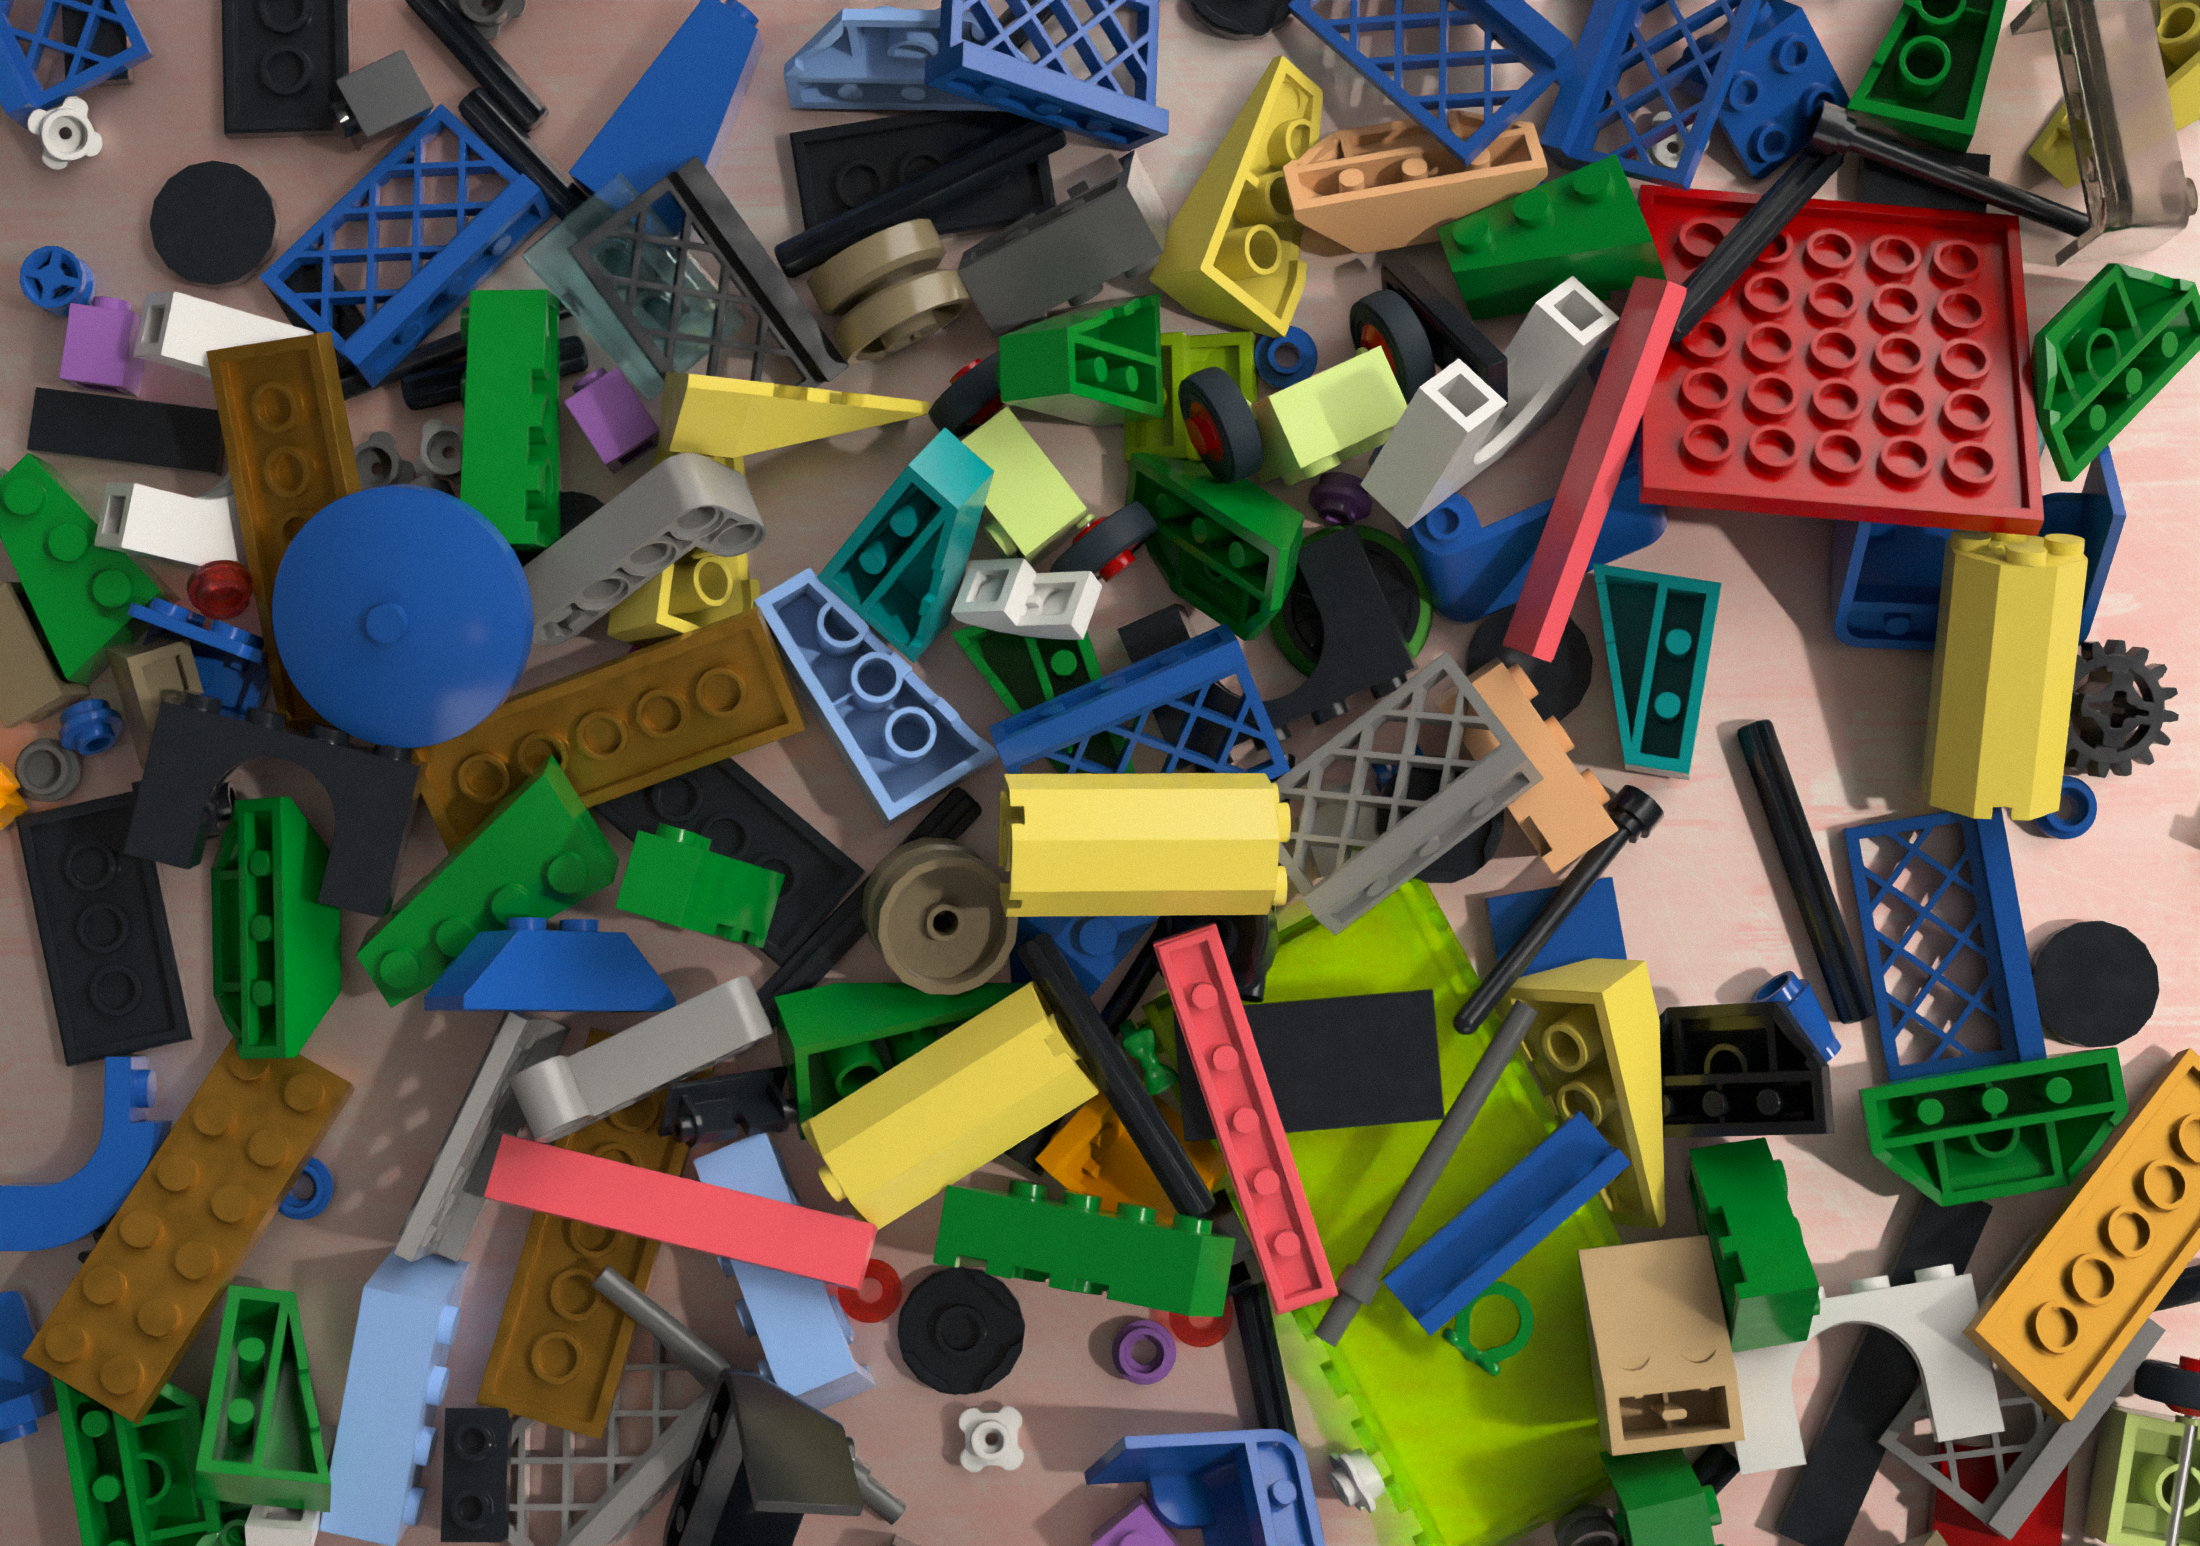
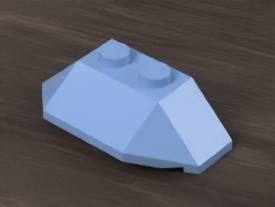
M879 6L873 9L843 8L784 64L783 76L791 108L1003 111L924 85L925 60L939 53L941 8L936 10L898 9L892 6ZM966 10L962 16L961 39L982 45L989 39L971 10ZM1015 46L1023 60L1034 63Z

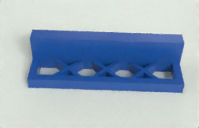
M1577 1110L1384 1275L1381 1280L1418 1324L1431 1336L1618 1176L1631 1162L1619 1148L1610 1146L1587 1117Z

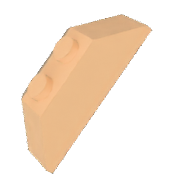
M1461 110L1448 112V129L1463 142L1484 124V114ZM1438 113V114H1432V115H1434L1437 119L1439 118V113ZM1411 118L1334 131L1309 148L1299 160L1293 159L1282 166L1294 220L1360 255L1440 241L1436 228L1535 188L1548 176V166L1534 123L1524 121L1511 123L1467 167Z

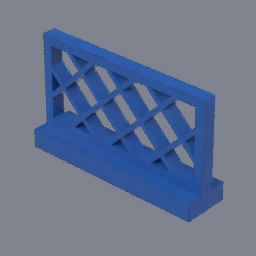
M0 0V103L6 115L23 128L28 129L27 119L32 111L36 109L47 111L61 104L65 98L77 96L105 82L107 79L154 57L127 0H110L116 14L104 10L107 0H93L91 6L74 0H42L46 3L35 34L13 28L8 17L14 0ZM59 6L88 15L77 48L48 39ZM100 19L123 26L132 44V47L110 58L89 52ZM20 40L31 43L28 55ZM44 48L73 56L66 80L44 90L36 74ZM86 61L96 64L83 71Z
M941 0L939 53L925 60L924 85L1126 151H1131L1168 135L1169 110L1156 106L1160 0H1085L1094 15L1082 24L1067 0H1038L1032 6L1029 5L1027 0H1005L1016 18L1004 28L986 0ZM1048 5L1067 34L1056 45H1054L1036 16L1037 13ZM1119 6L1138 12L1137 37L1133 41L1130 40L1113 12ZM970 8L989 39L982 45L961 39L963 12ZM1098 23L1117 52L1106 63L1087 34ZM1021 26L1040 55V58L1034 63L1023 60L1009 38V35ZM1072 44L1091 73L1085 80L1075 78L1060 55ZM1121 62L1125 64L1135 81L1134 97L1124 94L1111 73V70Z
M1292 0L1288 4L1291 14L1466 167L1553 82L1561 87L1578 70L1573 42L1524 0H1440V12L1404 14V0H1395V15L1360 17V0H1351L1350 18L1323 20L1312 10L1320 0ZM1449 2L1459 10L1449 11ZM1476 24L1485 32L1484 50L1449 52V26ZM1439 27V53L1404 55V29ZM1395 30L1394 56L1367 58L1359 51L1360 32ZM1340 33H1350V42ZM1494 40L1504 49H1493ZM1522 63L1534 74L1518 90L1493 91V64ZM1484 65V92L1448 94V67ZM1439 68V95L1411 96L1403 89L1404 70ZM1384 71H1394V81ZM1500 105H1502V106L1493 114V106H1500ZM1484 107V124L1465 142L1448 129V109ZM1439 109V118L1437 119L1428 110Z
M1594 0L1574 51L1578 70L1560 87L1539 141L1541 147L1558 167L1572 171L1616 154L1626 177L1688 191L1762 0H1717L1686 19L1676 0ZM1668 2L1677 24L1645 42L1639 30L1644 16ZM1739 6L1735 16L1733 9ZM1725 14L1731 25L1726 41L1702 54L1692 32ZM1685 37L1695 59L1662 77L1652 55ZM1634 42H1636L1637 47L1632 49ZM1645 60L1655 82L1622 100L1617 89L1622 73ZM1716 65L1715 70H1714L1713 75H1712V73H1711V71H1710V68H1711L1712 66ZM1702 73L1708 84L1703 100L1680 113L1669 91ZM1662 96L1672 118L1639 135L1630 113ZM1611 100H1613L1615 105L1609 108ZM1622 118L1632 141L1609 154L1592 150L1599 131ZM1693 124L1692 129L1689 133L1687 126ZM1679 131L1685 146L1676 169L1653 165L1647 149ZM1639 154L1642 162L1632 160L1631 158Z
M440 104L259 278L316 333L331 331L334 350L351 365L353 370L369 386L374 388L470 296V290H476L553 215V212L541 189L524 173L519 175L446 107ZM446 128L459 140L458 161L426 163V146ZM470 151L480 160L470 161ZM496 174L507 184L491 201L469 202V175ZM458 176L457 203L424 204L425 177ZM414 177L413 205L380 206L381 189L392 178ZM369 201V207H363ZM468 216H475V217L468 223ZM457 217V234L446 245L423 246L424 218ZM413 219L412 246L379 248L380 220ZM349 221H368L367 248L335 250L336 231ZM411 260V278L400 289L378 290L379 262ZM423 260H429V261L423 266ZM367 262L366 290L334 292V264ZM323 264L322 292L294 293L283 283L301 265ZM379 303H384V304L377 310V304H379ZM366 304L365 323L345 341L332 328L333 305ZM309 306H321V317Z
M1228 623L988 726L996 750L1008 774H1023L1020 767L1043 757L1067 764L1063 774H1075L1077 768L1092 774H1126L1124 773L1137 742L1168 753L1160 773H1173L1179 757L1210 768L1209 773H1266L1269 780L1291 771L1248 669L1247 661L1238 639ZM1236 674L1243 694L1233 717L1202 706L1211 684ZM1195 691L1191 702L1181 698ZM1165 704L1186 711L1173 743L1142 732L1150 711ZM1249 708L1257 726L1244 722ZM1197 716L1228 727L1215 758L1184 747ZM1135 718L1131 728L1121 724ZM1106 730L1126 738L1114 769L1082 758L1091 736ZM1239 731L1263 740L1271 758L1247 770L1226 763ZM1075 744L1072 753L1061 750Z
M1993 807L1992 819H1974L1946 811L1843 829L1888 1080L2018 1060L2027 1061L2046 1058L2047 1054L2002 808ZM1961 822L1965 850L1951 870L1919 849L1935 826ZM1923 829L1913 844L1897 834L1899 832ZM1886 835L1908 851L1885 881L1864 866L1859 839ZM1914 855L1946 876L1924 907L1892 886ZM1967 860L1972 885L1957 875ZM1866 877L1881 886V889L1871 902ZM1952 881L1972 894L1976 903L1977 912L1962 933L1930 912ZM1887 892L1919 913L1897 944L1876 930L1872 913ZM1925 918L1957 939L1935 970L1904 949ZM1978 924L1980 925L1984 948L1969 939V936ZM1877 939L1893 949L1883 964H1881ZM1963 944L1985 958L1988 969V976L1973 996L1942 975ZM1899 954L1930 975L1909 1007L1886 991L1884 975ZM1937 981L1968 1001V1004L1947 1033L1915 1012ZM1990 986L1995 1011L1980 1002ZM1888 1002L1904 1012L1894 1027ZM1975 1007L1997 1022L2002 1049L1974 1053L1954 1039V1036ZM1910 1018H1913L1942 1038L1926 1061L1899 1064L1895 1039ZM1948 1044L1964 1054L1938 1059Z

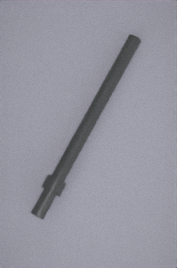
M1516 999L1355 1266L1348 1263L1336 1282L1335 1286L1340 1288L1338 1295L1334 1298L1313 1333L1320 1339L1336 1347L1362 1303L1367 1306L1371 1303L1382 1284L1377 1281V1278L1539 1014L1535 1009Z
M608 1264L593 1280L591 1285L714 1384H716L718 1376L724 1368L738 1369ZM855 1455L854 1470L862 1502L890 1525L894 1524L904 1513L907 1504L870 1475L872 1467Z

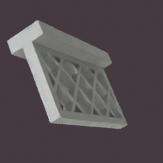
M1446 651L1397 688L1396 691H1393L1292 768L1291 771L1274 782L1278 786L1279 803L1285 799L1304 801L1298 833L1290 832L1288 842H1279L1278 862L1281 866H1285L1286 873L1302 894V900L1313 916L1336 936L1544 778ZM1449 675L1458 687L1454 714L1423 712L1426 692ZM1469 703L1480 717L1466 716ZM1411 704L1410 710H1403L1405 707ZM1387 721L1407 722L1401 754L1371 751L1375 730ZM1420 724L1451 726L1445 758L1415 755ZM1464 728L1490 730L1500 743L1497 748L1479 761L1458 759ZM1359 743L1358 750L1352 749ZM1336 760L1355 762L1350 793L1320 791L1324 769ZM1369 763L1399 766L1393 798L1363 795ZM1412 767L1443 770L1439 792L1427 801L1406 799ZM1456 771L1464 772L1455 779ZM1308 782L1307 789L1300 788ZM1317 802L1347 805L1341 837L1311 834ZM1360 806L1390 809L1387 831L1374 841L1354 839ZM1404 811H1410V812H1411L1410 814H1408L1406 817L1403 818V812H1404ZM1284 843L1295 844L1293 856ZM1309 846L1338 849L1335 870L1313 886L1304 873ZM1352 850L1359 851L1357 854L1351 857Z
M504 1012L398 1234L402 1237L393 1254L410 1262L435 1252L455 1262L461 1260L489 1202V1199L485 1198L484 1194L502 1134L519 1138L527 1122L508 1080L535 1064L558 1056L571 1030L570 1027L538 1012Z
M2031 1235L1980 1302L1978 1305L1979 1310L2035 1237ZM2148 1318L2071 1422L2058 1424L2049 1414L2043 1419L2042 1408L2030 1396L1998 1400L2000 1407L2031 1403L2036 1431L2027 1444L2001 1447L1997 1432L1989 1434L1992 1448L1954 1452L1952 1440L1943 1441L1945 1454L1919 1457L1896 1439L1912 1418L1929 1416L1928 1409L1919 1410L1925 1402L1922 1382L1881 1435L1877 1443L1982 1521V1524L2002 1539L2011 1541L2166 1330ZM2020 1452L2005 1472L2002 1454ZM1993 1455L1997 1484L1982 1504L1960 1488L1956 1459ZM1947 1461L1950 1480L1928 1463Z
M653 1335V1363L626 1364L624 1371H653L652 1410H620L619 1385L608 1422L607 1456L574 1457L575 1432L563 1429V1457H530L531 1429L538 1421L520 1416L512 1425V1448L518 1443V1457H511V1464H518L517 1504H510V1511H517V1525L509 1518V1537L507 1541L510 1545L535 1546L529 1539V1511H562L561 1539L555 1546H617L682 1479L715 1384ZM665 1348L679 1363H665ZM687 1370L705 1390L687 1409L664 1410V1371ZM619 1417H652V1445L641 1456H619ZM664 1417H678L664 1432ZM623 1463H634V1464L618 1479V1477H619V1464H623ZM530 1464H562V1503H529ZM574 1464H607V1492L596 1503H574ZM588 1510L573 1526V1511Z

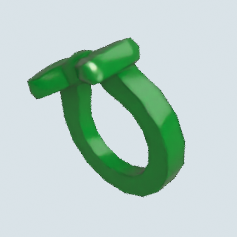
M1131 1018L1119 1024L1118 1026L1123 1036L1121 1045L1130 1056L1138 1059L1144 1071V1085L1151 1096L1158 1095L1172 1087L1178 1080V1074L1171 1067L1159 1063L1154 1053L1156 1043L1154 1030L1151 1027L1137 1029Z
M1494 1281L1455 1315L1454 1329L1449 1327L1443 1329L1441 1337L1460 1351L1465 1360L1474 1362L1489 1376L1495 1377L1501 1371V1367L1497 1363L1516 1355L1527 1345L1533 1332L1534 1314L1529 1300L1519 1289L1505 1282ZM1489 1295H1502L1510 1299L1516 1306L1519 1314V1328L1509 1342L1481 1351L1469 1341L1470 1313L1474 1305L1481 1298Z

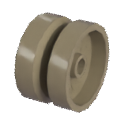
M916 219L877 232L827 260L807 280V284L823 315L843 316L832 333L849 366L873 362L914 345L949 325L965 313L972 304L956 270L936 269L944 258L946 250L930 219Z
M922 837L897 846L875 866L864 888L862 918L870 942L904 983L927 994L957 995L982 986L1003 968L1016 943L1018 917L1005 916L1000 900L999 884L1004 882L975 850L950 838ZM941 911H945L943 916L939 915L938 913Z

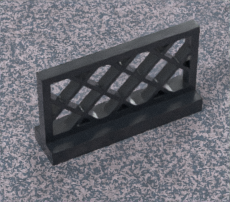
M698 156L682 160L666 172L664 177L566 249L663 381H665L666 372H676L672 367L676 340L710 345L706 376L716 377L720 347L754 352L750 381L761 382L764 354L787 357L802 377V380L794 385L800 387L817 388L823 382H830L849 368ZM665 193L670 195L683 213L679 240L644 234L648 206ZM636 216L634 232L617 230ZM691 226L705 244L689 241ZM608 236L633 240L628 278L603 274L588 251ZM643 242L678 247L673 285L638 280ZM688 249L712 253L721 265L717 292L683 287ZM730 279L742 296L728 294ZM611 283L627 286L625 302ZM637 287L672 293L667 331L642 327L634 316ZM682 295L716 300L711 338L677 333ZM726 302L750 305L758 316L755 345L721 339ZM767 332L771 334L780 348L766 346ZM650 336L665 338L663 354Z

